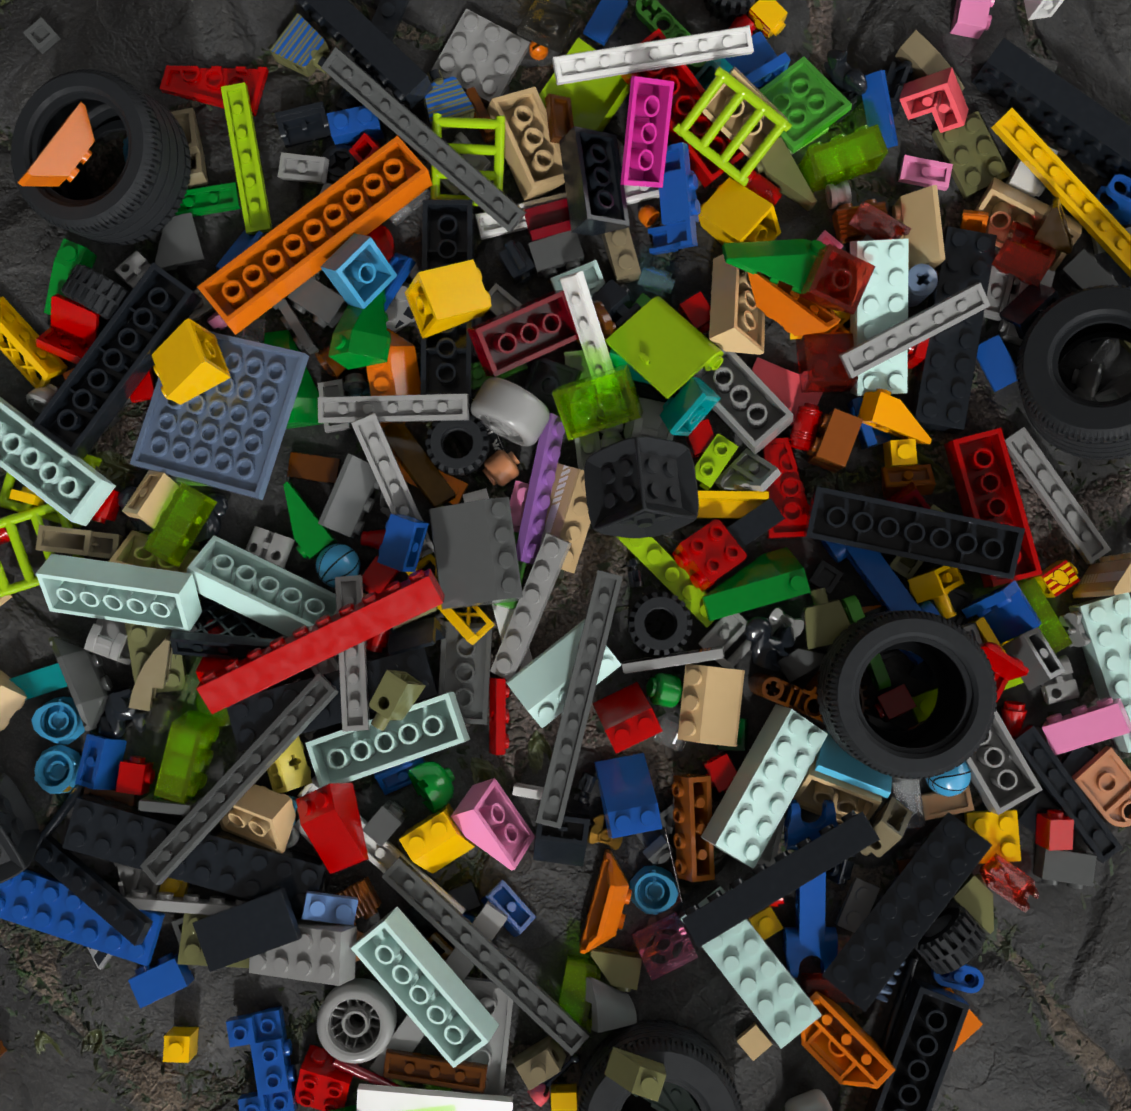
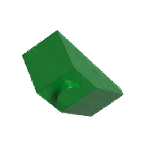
M63 239L53 262L44 309L45 314L51 316V297L53 295L60 294L66 297L61 289L76 264L85 265L92 269L97 256L88 248Z
M287 481L283 486L293 536L298 543L296 549L304 558L309 557V559L315 560L323 549L329 545L336 544L338 541L326 527L318 524L320 518L294 485Z

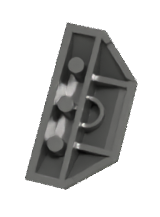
M52 636L48 638L85 731L98 729L97 724L100 722V717L105 715V704L113 688L110 678L104 674L102 669L103 660L101 656L85 650V645L65 637Z

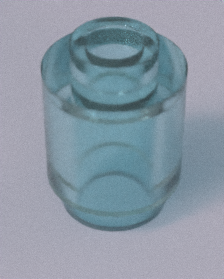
M644 266L637 285L642 286L645 291L665 297L666 293L671 294L676 280L671 278L673 273L650 266V268Z

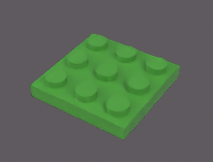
M804 56L759 90L792 124V127L787 132L783 131L778 137H782L787 148L792 153H795L852 108V103Z

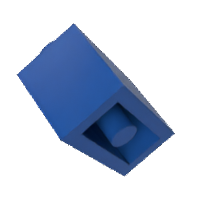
M365 106L327 113L331 137L335 145H354L364 133L375 140L384 138L381 120Z
M390 514L385 526L384 539L379 547L377 562L401 572H415L429 523L404 514Z
M170 952L158 958L159 963L150 966V964L147 966L142 965L134 970L136 974L128 982L140 1008L187 987L195 980L188 965L177 964L179 954L173 955Z

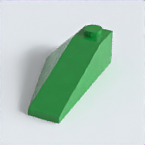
M385 289L365 309L348 305L333 332L329 357L348 370L387 362L391 335L387 331L386 322L389 320L388 314L384 310V303L386 302Z
M289 330L264 333L265 344L299 352ZM307 367L305 368L286 429L324 424L318 423L319 392Z
M788 547L762 554L731 578L704 595L702 600L708 620L712 621L804 595L811 591L803 566Z

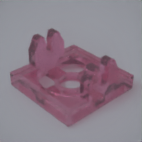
M677 912L632 934L652 981L698 958L696 950ZM669 929L678 933L670 936L663 934L662 930ZM655 934L656 938L653 945L647 948L648 941ZM661 939L670 940V946L666 950L657 949V944ZM683 940L682 951L678 957L674 958L672 954L674 944ZM658 953L664 955L667 962L664 964L656 963L650 957Z

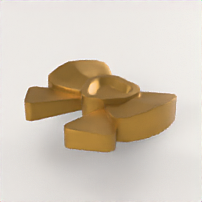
M600 814L592 819L593 824H591L588 831V843L600 842L607 844L613 850H617L621 846L623 837L609 838L607 828H603L604 815Z

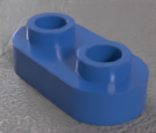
M965 964L959 969L944 975L935 973L931 968L933 979L941 986L967 993H976L983 987L984 977L972 965ZM967 974L972 975L970 981H965V976Z

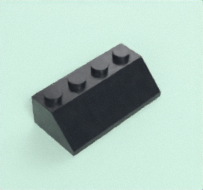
M574 126L559 141L571 232L594 236L628 228L630 223L624 185H620L622 169L617 135Z

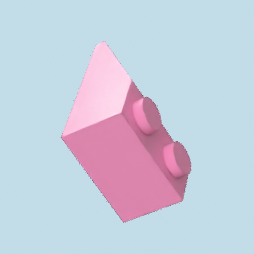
M495 778L472 785L451 815V818L467 839L511 871L516 869L535 838V835Z

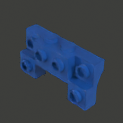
M684 142L667 146L663 188H659L662 224L665 226L648 229V234L653 236L654 248L649 249L650 254L653 255L676 252L678 249L698 246L696 222H699L698 215L701 212L700 202L696 195L698 178L690 168L689 146Z
M272 1007L255 1013L230 1017L226 1021L229 1046L231 1048L250 1044L257 1092L241 1094L238 1099L239 1111H296L298 1108L294 1098L296 1068L295 1065H291L292 1042L291 1039H287L283 1007Z

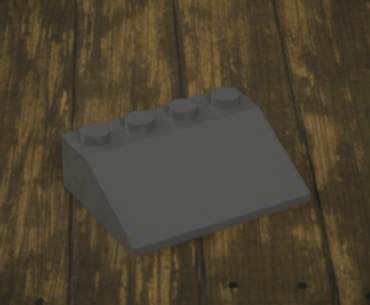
M509 497L482 499L429 509L438 584L445 595L444 602L441 604L442 610L515 602L523 597Z

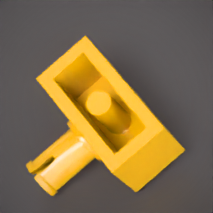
M939 565L908 579L910 593L915 597L917 604L933 600L941 616L949 619L957 615L948 594L951 590L964 584L959 568Z

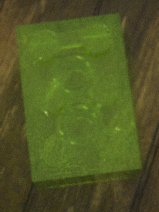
M878 124L871 127L864 125L857 128L852 134L845 135V133L833 137L830 142L824 144L816 142L810 145L798 168L812 193L825 189L827 184L836 185L842 181L877 170L886 157L888 149Z
M628 364L556 387L552 392L568 441L639 419L643 414Z
M189 710L172 722L154 792L155 796L184 804L188 799L194 797L199 789L204 788L208 777L205 774L206 766L211 763L214 753L211 750L212 743L216 741L220 730L217 727L219 718Z

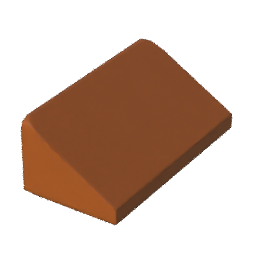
M931 464L881 468L884 498L891 497L911 482H914L921 495H931L934 491L936 483Z

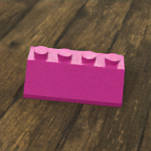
M631 76L620 185L663 188L674 81Z

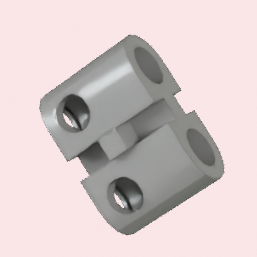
M135 251L116 267L114 272L133 290L151 265L138 251Z
M254 526L245 550L274 565L285 568L295 540Z
M1067 655L1057 657L1066 672L1041 684V691L1047 705L1079 697V690L1076 680L1073 679V670Z

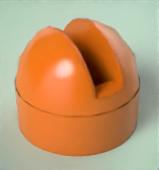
M538 37L531 41L529 45L530 56L535 60H543L547 57L548 44L543 38Z
M645 205L638 211V219L645 227H650L658 219L660 212L651 205Z

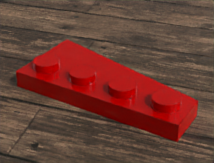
M166 65L160 90L166 94L224 108L221 87L245 82L248 86L252 115L256 117L269 70L267 67L247 69L246 67L236 66V69L222 68L221 66L199 68L198 66Z
M774 438L762 449L763 459L776 466L782 474L765 491H769V499H772L785 519L767 531L768 539L805 537L804 531L810 508L804 493L805 489L797 471L798 467L789 439Z

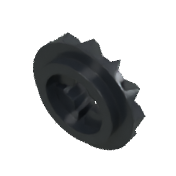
M336 144L329 147L323 153L322 157L329 159L327 178L330 181H338L360 164L349 152L352 147L346 144ZM337 156L342 162L347 161L344 164L346 171L341 170L340 167L335 168L338 165Z

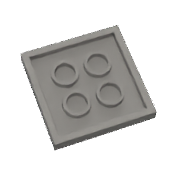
M466 8L432 70L439 69L443 79L456 77L465 93L466 89L475 87L481 101L489 105L491 99L503 96L529 50L530 42Z

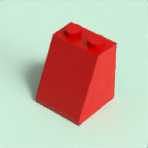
M638 682L592 703L616 754L663 731Z

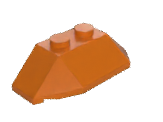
M82 102L71 112L18 181L21 186L59 187L66 179L71 182L80 171L76 167L78 163L84 164L93 152L89 148L95 142L86 106Z
M747 272L756 307L762 310L767 317L783 326L784 330L788 333L799 336L826 332L839 324L841 319L836 316L833 309L822 299L792 291L793 286L780 280L778 284L770 282V278L761 272L757 274Z
M387 328L391 335L387 362L366 366L371 396L420 395L421 378L416 348L413 344ZM380 422V425L383 428L392 422Z
M606 848L579 945V953L582 954L591 951L616 936L617 929H622L626 916V914L622 913L624 904H629L632 889H628V880L611 850Z
M816 990L809 998L819 1009L822 1016L801 1032V1045L840 1084L878 1089L896 1070L877 1042L836 1002Z

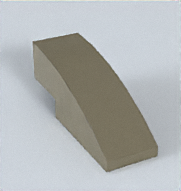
M917 30L900 47L895 56L902 63L903 61L912 63L913 74L911 77L915 80L951 67L936 48ZM954 72L961 91H963L965 87L963 86L959 77Z
M193 108L173 111L171 113L182 127L190 150L191 174L189 175L190 183L188 188L208 185L205 157L195 111Z
M39 525L35 550L111 559L123 543V536L89 530Z
M172 632L159 643L141 669L132 690L129 708L150 711L156 701L157 688L163 689L169 681L173 654L170 641Z

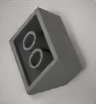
M348 453L318 524L355 539L356 535L359 536L362 533L365 522L362 520L365 513H369L374 505L375 499L372 497L375 490L380 489L368 462Z

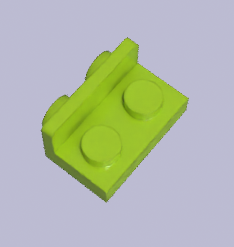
M717 434L694 467L696 479L701 482L699 486L706 491L712 487L738 448L737 445L721 434Z

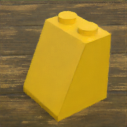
M730 177L718 186L707 202L701 205V212L698 215L701 227L722 245L724 243L773 241L781 233L774 205Z
M473 259L418 272L404 292L422 339L484 316L492 306L490 294L485 290L482 283L481 271L476 267Z
M190 318L184 320L152 354L155 364L153 369L161 380L163 395L168 400H172L179 405L231 378L216 336Z
M447 804L438 812L431 814L406 830L399 839L412 862L432 874L475 847V844L463 835L451 818L454 811L450 804Z

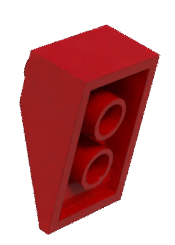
M330 783L296 799L300 824L330 874L369 859L353 783Z

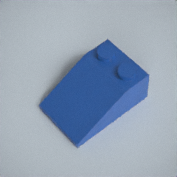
M644 753L594 762L609 838L613 839L663 829L658 802Z

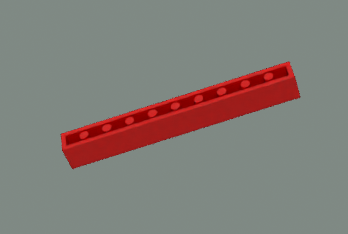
M422 569L417 570L408 576L409 579L401 583L399 581L390 583L385 587V591L379 594L372 592L361 599L362 602L354 606L352 603H349L338 610L339 613L331 617L329 614L320 617L313 626L308 628L306 625L299 627L292 632V636L286 639L279 637L263 650L256 648L240 661L238 659L231 660L223 666L224 669L218 672L211 670L201 676L202 680L196 689L211 714H214L443 604L445 595L431 569L424 572Z

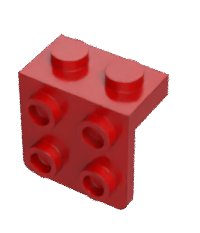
M60 294L53 295L51 297V327L36 338V347L78 364L98 337L99 314Z
M718 519L713 520L682 541L673 552L677 565L685 569L690 576L692 584L699 588L702 593L708 590L717 579L739 565L747 557L745 551Z
M984 642L980 646L986 653V658L989 659L992 666L991 669H993L995 675L994 681H996L997 686L996 702H998L1008 681L1026 676L1029 669L1023 665L1024 663L1020 659L1004 653L999 645L992 642Z
M310 1044L300 1069L294 1096L295 1101L304 1107H311L321 1111L345 1107L354 1075L332 1066L331 1062L334 1057L324 1048Z

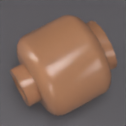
M498 450L484 461L485 468L482 471L494 486L496 484L505 486L519 475L517 465L520 462L512 451L507 454L504 450Z

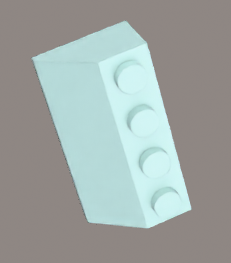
M585 619L506 681L507 685L541 728L545 727L563 711ZM607 646L605 647L597 684L621 666Z

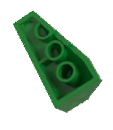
M791 239L724 243L722 246L725 263L751 274L761 272L770 278V282L778 284L780 280L793 286L792 291L821 299L825 295L830 256L826 244L818 240Z

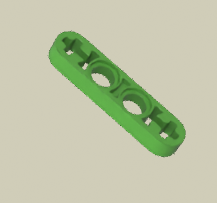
M637 0L636 16L652 33L658 29L656 25L658 21L666 20L669 22L670 27L667 30H661V32L667 39L691 35L657 0ZM642 5H644L645 7L650 5L651 10H645L643 12ZM707 61L686 65L692 72H698Z
M855 595L841 600L850 624L865 617L859 600ZM879 653L866 667L877 691L891 686L889 675Z

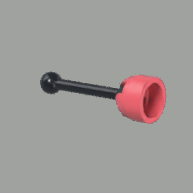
M578 1053L570 1056V1060L562 1067L561 1071L554 1075L546 1084L541 1083L532 1090L527 1091L538 1106L542 1107L549 1099V1088L573 1064L580 1061Z

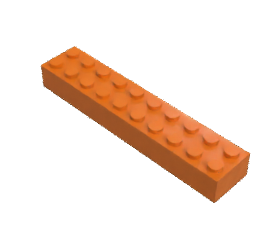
M397 135L197 286V288L235 335L322 270L320 266L354 233L368 235L431 187L432 181L428 169Z

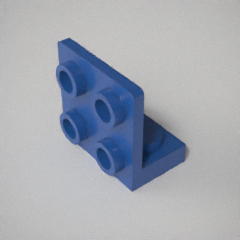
M761 31L751 36L754 48L752 54L725 58L757 89L762 88L787 70L791 61L786 52L777 56Z
M1015 580L973 600L962 609L966 618L977 615L978 618L984 617L1000 644L1042 624Z

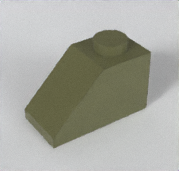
M970 874L952 899L959 906L965 907L981 928L991 934L994 931L993 893L987 888L989 883L980 874Z
M597 946L590 951L591 957L612 986H616L617 990L623 992H630L631 989L637 990L642 963L641 953L604 946Z
M612 1047L604 1075L629 1092L658 1102L666 1079V1070L662 1063Z

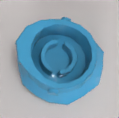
M58 697L46 702L45 705L35 711L31 719L34 730L40 736L56 744L68 745L85 732L83 722L71 697Z
M61 744L42 751L35 765L34 780L38 782L43 790L50 794L72 791L77 786L75 781L81 761L80 753Z
M655 865L644 866L630 880V889H632L631 901L644 913L657 915L676 903L679 894L678 886L670 871Z

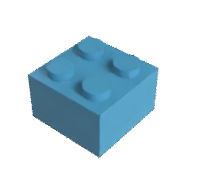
M356 233L320 266L346 303L361 309H365L397 277V274L370 236Z

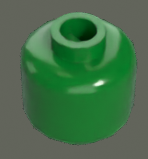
M657 673L648 680L646 695L650 698L652 704L673 708L679 701H682L683 686L678 676Z

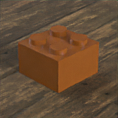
M835 408L829 414L825 413L819 424L818 436L815 438L810 450L806 453L809 455L808 463L834 473L844 468L863 419Z

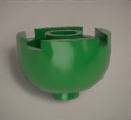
M428 761L408 770L409 779L418 796L421 795L425 800L423 804L432 814L444 808L451 801L454 794L452 782L455 780V777L448 767L444 769L440 764Z

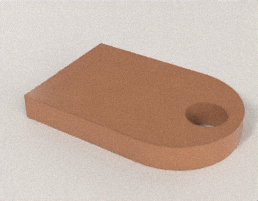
M1105 746L1072 776V779L1104 821L1114 826L1128 827L1131 826V814L1126 817L1124 815V808L1131 804V771L1112 747Z

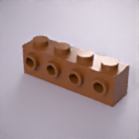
M701 774L673 775L675 871L677 878L690 882L715 880L714 847L701 838L712 818L711 776Z

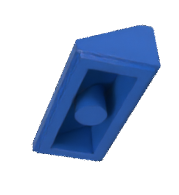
M996 335L979 344L976 359L993 391L996 392L1016 382L1017 367L1000 335Z
M420 757L374 773V776L384 794L387 795L411 784L408 770L426 761L424 757Z
M503 879L481 899L484 905L489 901L508 915V919L503 926L513 937L520 935L536 918L533 912Z

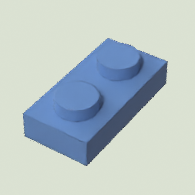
M306 891L301 917L306 920L353 926L358 898Z

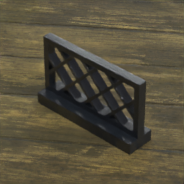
M199 598L203 610L198 620L208 615L213 621L202 627L197 620L194 626L198 630L194 632L172 630L170 641L172 652L176 655L242 660L247 657L246 655L256 648L263 650L269 647V644L279 638L281 633L265 625L253 631L248 625L255 622V620L250 618L243 620L238 615L240 613L211 599ZM218 609H226L228 613L219 618L213 612ZM234 618L238 624L228 629L223 623ZM217 626L223 631L220 634L208 633V631ZM243 628L248 633L245 637L233 635ZM268 630L274 635L273 639L259 637Z

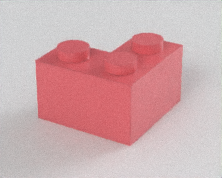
M952 67L904 83L899 98L908 120L932 112L940 133L965 125L969 109Z

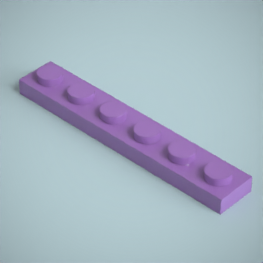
M550 413L549 421L538 440L516 544L518 561L532 565L539 552L542 534L545 529V519L550 505V495L555 481V472L567 421L553 413Z

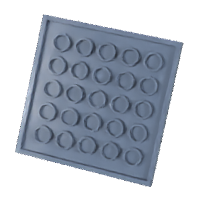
M211 332L216 336L231 378L179 405L172 400H168L161 391L162 383L158 377L130 464L263 500L309 356L303 352Z

